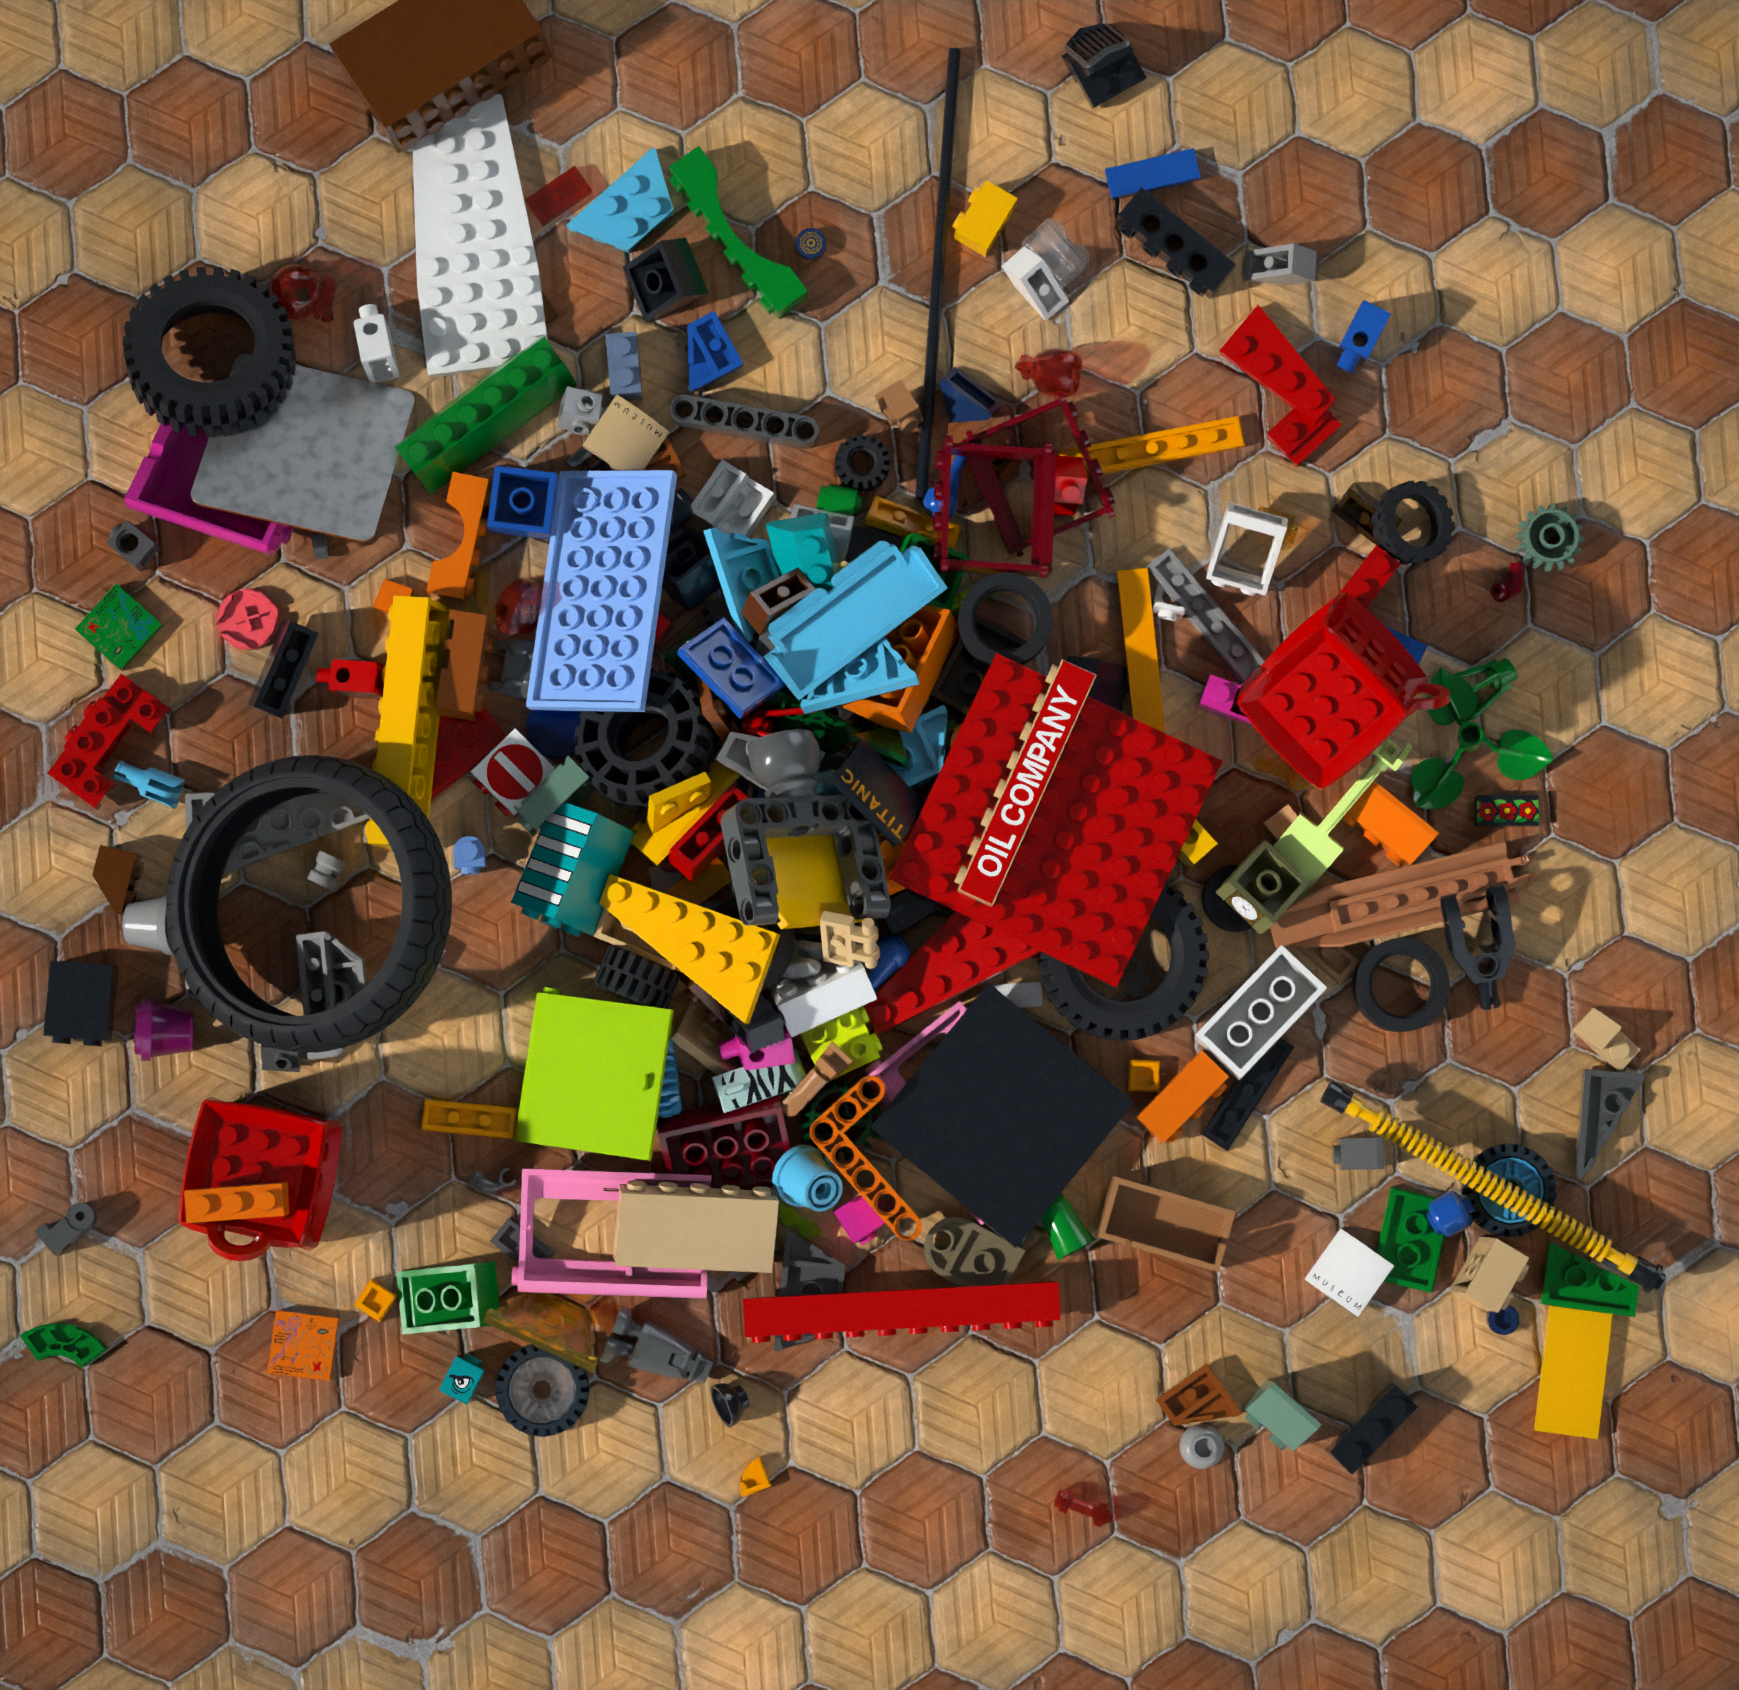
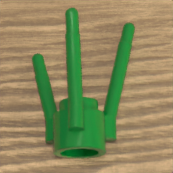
M1504 658L1497 662L1493 659L1484 665L1453 674L1460 678H1465L1487 671L1485 673L1486 678L1471 686L1470 691L1475 692L1489 684L1494 689L1498 687L1476 709L1475 713L1464 721H1474L1499 696L1512 688L1510 683L1517 680L1518 675L1510 660Z

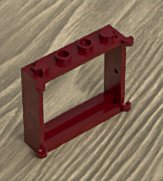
M1063 391L1057 392L1059 399L973 435L970 429L965 432L967 438L962 440V443L983 444L982 440L1059 407L1061 408L1080 455L1084 458L1085 467L1103 508L1054 528L1053 537L1108 514L1109 518L1115 516L1111 506L1115 504L1114 497L1109 486L1103 488L1099 476H1102L1103 472L1097 458L1091 460L1087 448L1091 447L1089 438L1085 430L1079 431L1075 422L1079 418L1073 401L1067 403ZM968 456L1009 555L1017 553L1018 557L1023 556L1022 550L1031 547V539L1024 541L990 459Z
M946 435V442L942 446L941 451L936 452L935 469L940 470V481H936L934 486V500H939L938 512H934L933 530L938 531L937 543L933 542L932 561H936V570L984 574L1011 572L1023 576L1046 578L1052 572L1056 450L1052 449V443L1044 442V449L953 442V435ZM951 455L1034 461L1031 564L947 558Z

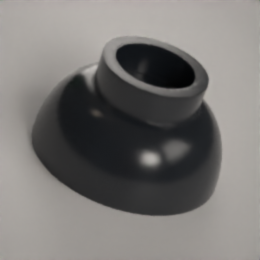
M725 1383L715 1384L710 1388L711 1399L720 1419L729 1428L735 1426L741 1420L743 1411L750 1406L746 1392L740 1385L732 1387Z

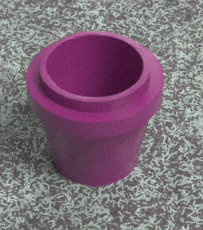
M142 998V1005L135 1006L134 1055H140L141 1061H150L154 1057L192 1052L193 1009L152 1002V999Z

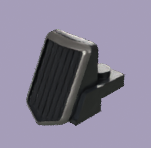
M1101 23L1079 28L1065 44L1064 50L1066 53L1061 57L1075 83H1079L1092 109L1147 78L1133 53L1134 49L1131 43L1115 26L1111 27L1108 24Z

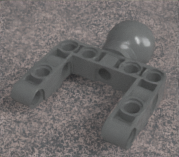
M802 729L785 730L754 740L749 745L750 767L759 783L768 788L764 792L767 798L743 799L726 810L721 817V828L742 923L746 926L777 924L779 907L776 895L779 892L773 858L769 856L766 838L833 835L841 876L852 917L856 920L886 918L890 912L891 902L877 829L844 795L821 796L815 791L819 785L818 781L813 778L820 768L821 752L813 732Z

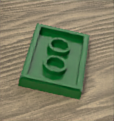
M1390 1187L1376 1253L1393 1264L1394 1267L1383 1282L1429 1293L1433 1292L1445 1238L1443 1233L1438 1235L1426 1216V1213L1429 1212L1430 1202L1436 1199V1197Z

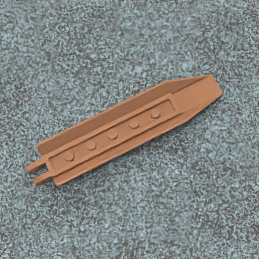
M1506 842L1326 886L1292 904L1276 923L1270 927L1275 948H1279L1281 945L1285 948L1343 947L1443 922L1440 898L1441 896L1457 893L1456 898L1461 917L1488 911L1486 887L1497 884L1504 885L1509 905L1520 903L1521 899L1515 889L1516 886L1536 881L1537 876L1536 873H1528L1521 877L1513 878L1511 867L1529 864V862H1532L1531 855L1509 860L1507 858Z

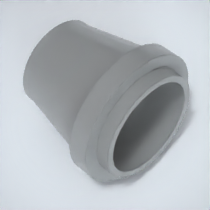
M167 894L161 898L129 903L126 906L123 914L122 928L124 938L129 945L160 950L166 955H174L167 926Z

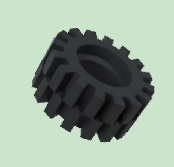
M861 433L856 434V437L853 438L852 436L848 437L846 442H842L839 445L835 455V472L843 485L858 489V492L863 493V490L873 491L874 487L881 486L883 480H886L890 468V455H888V449L882 445L880 439L872 438L873 435L870 434L862 436ZM858 452H866L874 459V467L867 474H858L851 468V458Z

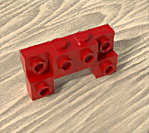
M120 674L103 698L100 697L97 702L93 700L86 707L83 713L85 718L80 725H74L65 736V741H67L63 746L65 750L47 774L89 805L99 810L102 806L100 804L101 800L110 789L113 790L116 786L115 783L99 773L104 764L135 722L154 735L157 731L155 727L165 714L169 715L172 710L123 674Z

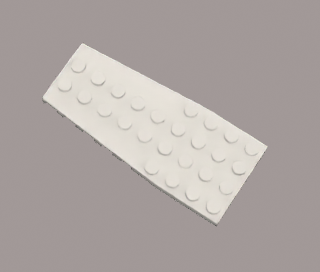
M496 94L491 99L481 101L471 107L466 115L452 119L439 132L425 136L412 148L417 289L429 378L493 370L515 353L519 354L541 336H544L548 341L540 271L504 100L501 94Z

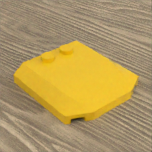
M833 835L766 838L769 856L773 858L779 892L776 896L779 907L778 917L781 920L777 924L780 929L820 926V918L823 911L852 916L848 906ZM854 919V923H861L863 919Z

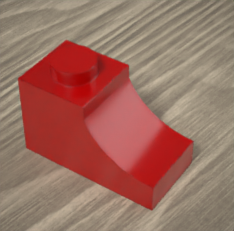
M1056 456L1054 514L1075 515L1078 504H1083L1088 479L1083 457Z

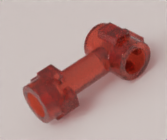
M1067 1488L1066 1490L1059 1489L1053 1507L1059 1508V1512L1066 1514L1067 1510L1070 1509L1091 1517L1093 1525L1098 1527L1112 1521L1113 1515L1108 1509V1504L1100 1502V1504L1093 1505L1074 1498V1491Z

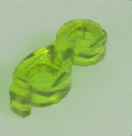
M782 1205L780 1208L781 1222L786 1226L798 1224V1232L802 1237L812 1238L819 1236L821 1233L816 1224L799 1218L798 1213L791 1207Z

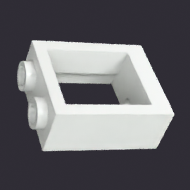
M1228 501L1207 569L1206 579L1211 580V583L1219 587L1227 588L1230 585L1240 588L1241 592L1250 596H1258V594L1266 596L1287 530L1288 518ZM1230 524L1274 536L1261 577L1218 565Z

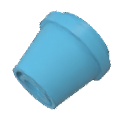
M799 1145L784 1153L777 1162L772 1177L774 1190L784 1202L791 1206H804L819 1212L832 1208L839 1201L843 1189L842 1181L832 1169L831 1162L826 1155L823 1156V1152L812 1145Z

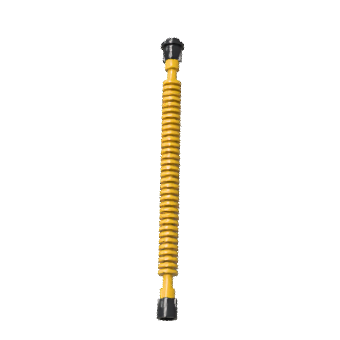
M1332 1080L1320 1099L1321 1103L1341 1114L1345 1112L1354 1118L1358 1116L1371 1124L1370 1131L1374 1132L1378 1128L1377 1135L1381 1136L1385 1132L1384 1139L1388 1140L1392 1136L1391 1143L1395 1144L1399 1140L1397 1146L1403 1148L1406 1144L1404 1150L1410 1152L1413 1148L1411 1154L1417 1156L1420 1152L1418 1158L1421 1160L1426 1158V1163L1429 1165L1434 1160L1433 1167L1436 1169L1441 1165L1440 1171L1443 1173L1448 1169L1447 1175L1450 1177L1455 1173L1454 1179L1457 1181L1461 1177V1183L1464 1185L1469 1181L1468 1187L1471 1189L1476 1186V1192L1480 1193L1483 1190V1196L1487 1197L1490 1194V1200L1494 1201L1497 1198L1496 1203L1502 1205L1504 1202L1503 1207L1509 1209L1511 1206V1212L1516 1213L1518 1211V1216L1523 1217L1525 1215V1220L1530 1221L1532 1219V1224L1537 1225L1539 1223V1228L1544 1229L1546 1227V1232H1553V1236H1560V1240L1564 1242L1567 1240V1244L1571 1246L1575 1243L1574 1248L1579 1250L1582 1247L1581 1252L1588 1253V1256L1592 1258L1596 1256L1595 1260L1601 1262L1606 1258L1617 1264V1269L1628 1274L1627 1278L1641 1285L1643 1291L1649 1293L1652 1289L1657 1291L1661 1287L1666 1277V1274L1662 1273L1663 1265H1654L1640 1256L1636 1258L1627 1252L1623 1254L1611 1247V1239L1607 1238L1605 1240L1604 1235H1598L1597 1231H1591L1590 1227H1584V1224L1581 1222L1576 1224V1219L1571 1218L1569 1220V1215L1564 1214L1562 1216V1211L1557 1210L1555 1212V1207L1550 1206L1548 1208V1203H1541V1199H1534V1195L1530 1193L1527 1195V1191L1522 1189L1519 1192L1520 1187L1515 1185L1512 1188L1513 1183L1508 1181L1505 1184L1506 1179L1501 1177L1498 1180L1499 1175L1494 1173L1491 1176L1492 1171L1486 1169L1484 1172L1485 1167L1479 1165L1476 1169L1477 1163L1475 1161L1470 1163L1468 1157L1463 1159L1461 1153H1458L1455 1157L1456 1151L1454 1149L1447 1153L1449 1150L1447 1145L1441 1148L1442 1143L1437 1141L1434 1144L1435 1139L1433 1137L1427 1140L1428 1135L1426 1133L1419 1137L1421 1133L1419 1129H1415L1412 1133L1414 1129L1412 1125H1408L1405 1129L1407 1124L1405 1121H1401L1398 1125L1400 1120L1398 1117L1395 1116L1391 1121L1393 1116L1391 1113L1388 1112L1383 1117L1385 1114L1384 1109L1381 1108L1378 1113L1363 1105L1364 1102L1353 1096L1354 1092Z

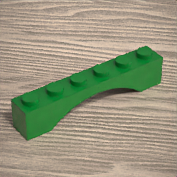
M697 146L669 166L672 177L668 180L678 194L684 192L690 200L686 203L690 211L696 218L702 216L708 224L705 227L708 235L714 242L719 240L725 247L723 251L724 256L732 266L737 264L744 273L741 275L742 280L751 291L753 289L758 291L762 297L759 299V302L769 315L774 313L780 319L808 298L807 289L789 266L777 264L759 256L744 245L733 233L724 218L719 204L717 169L700 146Z

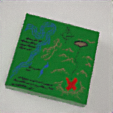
M115 584L75 630L116 667L123 671L164 625L119 585Z

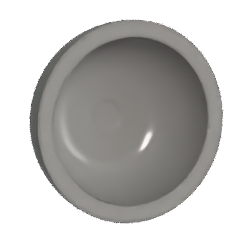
M1200 1423L1192 1425L1185 1430L1180 1439L1179 1449L1182 1458L1188 1465L1197 1469H1208L1215 1466L1221 1460L1225 1444L1221 1433L1215 1427Z

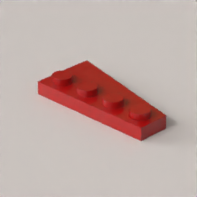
M1259 305L1254 308L1219 350L1221 356L1314 425L1318 424L1335 403L1333 395Z

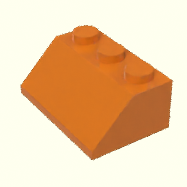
M1373 781L1340 819L1347 826L1352 828L1355 825L1363 831L1362 838L1372 846L1376 847L1379 844L1388 852L1386 857L1399 867L1402 864L1405 866L1411 865L1439 834V832L1376 781Z

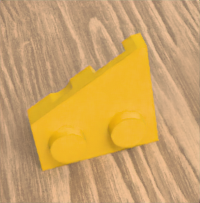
M706 772L649 796L647 824L652 833L657 832L710 796L711 780Z

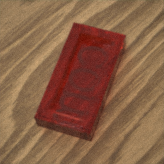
M574 165L525 199V203L542 227H544L589 196L593 191Z

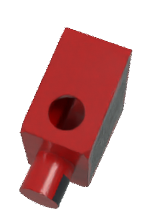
M332 660L331 668L318 667L316 684L319 686H329L330 691L340 696L380 700L384 690V683L382 681L384 665L371 661Z

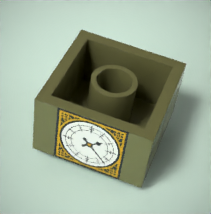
M1264 840L1244 859L1215 893L1261 935L1276 923L1311 882L1271 844Z

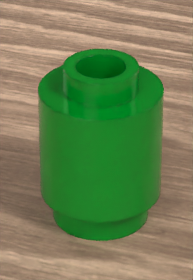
M830 483L829 486L821 485L816 509L853 516V514H860L863 496H858V489Z

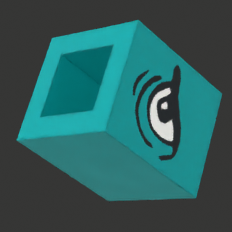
M465 1353L464 1357L457 1355L439 1391L466 1405L469 1404L486 1371V1368L480 1366L482 1360L468 1353Z

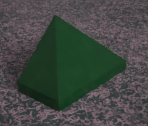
M885 728L851 734L849 741L853 747L856 742L864 739L884 761L905 770H911L912 764L899 730Z

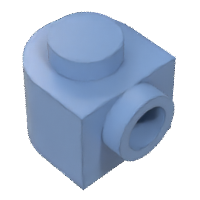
M466 836L456 842L453 849L454 868L461 870V875L480 874V869L487 868L486 848L479 839Z

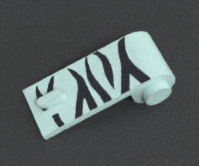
M797 1049L793 1050L795 1063L755 1070H745L744 1067L712 1077L723 1112L727 1113L786 1093L788 1097L806 1076Z

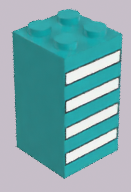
M564 802L543 823L511 903L522 908L520 914L538 920L539 916H541L540 923L555 929L563 925L562 931L579 937L580 932L593 936L604 910V907L599 902L609 874L618 875L635 832L598 813Z

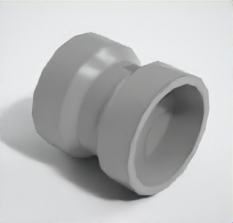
M319 850L316 856L317 864L314 869L309 871L306 879L334 892L338 885L336 878L340 873L344 872L347 863Z

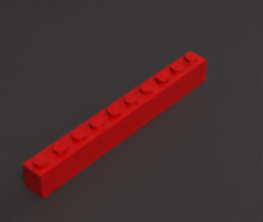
M1057 1281L743 1298L745 1337L752 1338V1343L771 1342L770 1336L783 1335V1341L802 1340V1334L813 1333L815 1339L834 1338L833 1332H846V1338L865 1337V1331L877 1330L878 1336L897 1335L896 1329L909 1328V1334L928 1333V1327H940L941 1332H959L960 1325H972V1331L991 1330V1324L1003 1323V1329L1022 1328V1322L1034 1321L1035 1327L1054 1326L1053 1320H1061L1059 1284Z

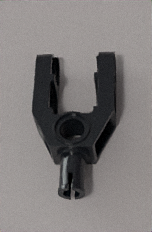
M1497 884L1486 887V900L1493 943L1485 946L1477 945L1468 950L1465 947L1463 928L1466 927L1465 922L1461 919L1459 904L1456 898L1457 893L1441 896L1440 904L1448 952L1466 976L1474 984H1478L1481 1009L1491 1010V1004H1493L1494 1009L1500 1007L1496 981L1505 978L1515 947L1509 901L1504 885ZM1490 957L1486 967L1478 968V963L1482 958Z

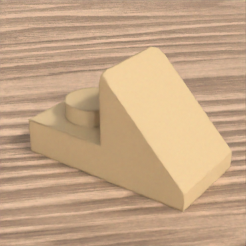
M1592 1008L1572 1029L1579 1038L1616 1072H1621L1641 1050L1620 1031L1622 1027L1595 1008Z

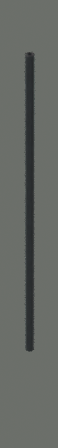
M950 48L948 53L921 412L924 421L920 425L915 498L924 500L928 491L961 55V50L958 48Z

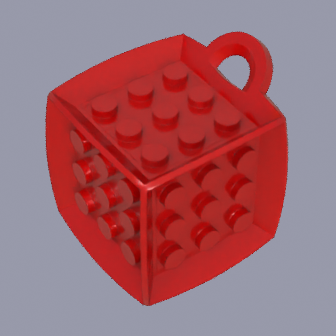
M1343 592L1303 622L1244 681L1238 693L1237 704L1262 737L1291 767L1317 789L1324 790L1367 758L1416 710L1436 709L1449 704L1450 691L1443 686L1427 683V676L1398 639L1362 604L1348 593ZM1417 694L1433 696L1430 698H1414Z
M208 1097L201 1104L188 1149L180 1195L178 1222L182 1227L207 1234L210 1248L217 1255L228 1260H252L263 1255L270 1246L283 1248L300 1247L304 1250H313L319 1244L333 1195L340 1154L342 1125L338 1120L328 1121L288 1110L227 1102L215 1097ZM288 1182L290 1211L288 1215L186 1223L185 1190ZM225 1231L255 1238L249 1244L234 1245L226 1240Z

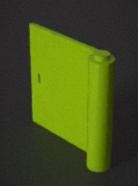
M544 987L543 993L537 992L514 1141L651 1161L674 1010L563 996L561 989Z

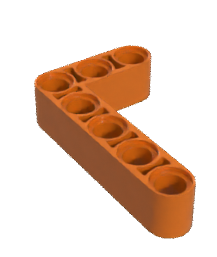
M866 1076L812 1123L810 1137L893 1233L901 1240L911 1241L921 1233L922 1225L920 1219L844 1134L884 1097L885 1085L882 1080L876 1076ZM868 1081L876 1082L880 1087L878 1097L875 1099L864 1097L862 1094L864 1083ZM844 1102H850L856 1107L857 1113L851 1120H844L838 1114L839 1106ZM820 1123H827L833 1129V1135L827 1141H820L815 1136V1128ZM840 1147H849L854 1153L853 1161L848 1165H842L836 1160L835 1154ZM868 1170L873 1173L875 1181L870 1188L864 1189L857 1184L856 1177L860 1171ZM883 1194H891L895 1199V1207L890 1212H882L878 1208V1198ZM906 1217L912 1218L916 1223V1231L910 1236L902 1235L898 1229L899 1222Z

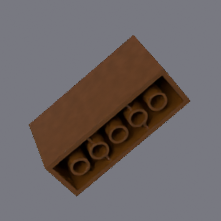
M398 0L329 43L343 72L397 153L412 149L425 136L439 132L452 119L466 115L471 107L481 101L491 99L498 90L506 85L517 83L522 78V75L533 68L542 67L549 58L553 57L542 28L523 0Z

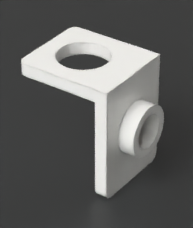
M1158 583L1152 612L1158 613V617L1165 620L1176 621V618L1182 619L1186 608L1180 607L1177 604L1165 603L1162 599L1164 589Z

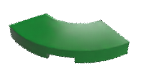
M66 1323L41 1325L20 1335L37 1361L49 1356L61 1355L72 1359L81 1368L109 1349L92 1332L77 1325Z

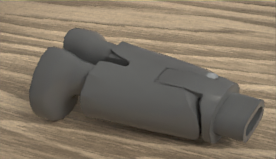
M621 1306L611 1332L636 1338L637 1343H630L610 1333L599 1361L607 1364L611 1363L617 1356H625L630 1358L629 1367L661 1376L687 1379L686 1381L689 1382L694 1379L705 1384L714 1360L702 1356V1351L696 1350L685 1340L648 1320L641 1326L632 1319L630 1309Z

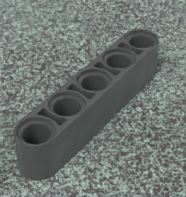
M679 395L670 405L674 423L682 428L800 449H810L819 440L818 423L809 416L691 395ZM682 405H689L693 408V412L689 417L682 418L676 414L677 409ZM710 411H720L723 414L722 420L718 423L709 422L706 417ZM741 416H750L754 421L751 427L741 428L737 425L736 422ZM772 421H779L783 424L784 428L780 433L772 434L767 430V425ZM803 426H808L813 429L814 434L809 439H802L797 435V431Z

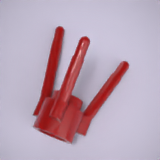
M801 707L775 710L757 708L755 715L747 714L744 717L742 734L760 738L772 733V721L767 720V717L804 714Z

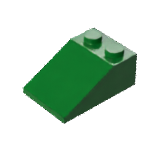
M495 1261L396 1272L402 1335L501 1324Z

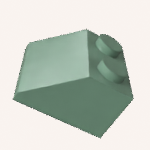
M1267 1379L1242 1407L1248 1412L1245 1419L1258 1430L1264 1426L1272 1433L1268 1439L1282 1451L1286 1447L1294 1451L1322 1425L1280 1387Z

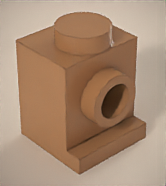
M902 380L897 381L875 395L881 413H884L891 426L897 424L902 433L914 430L919 423L924 421L919 405Z

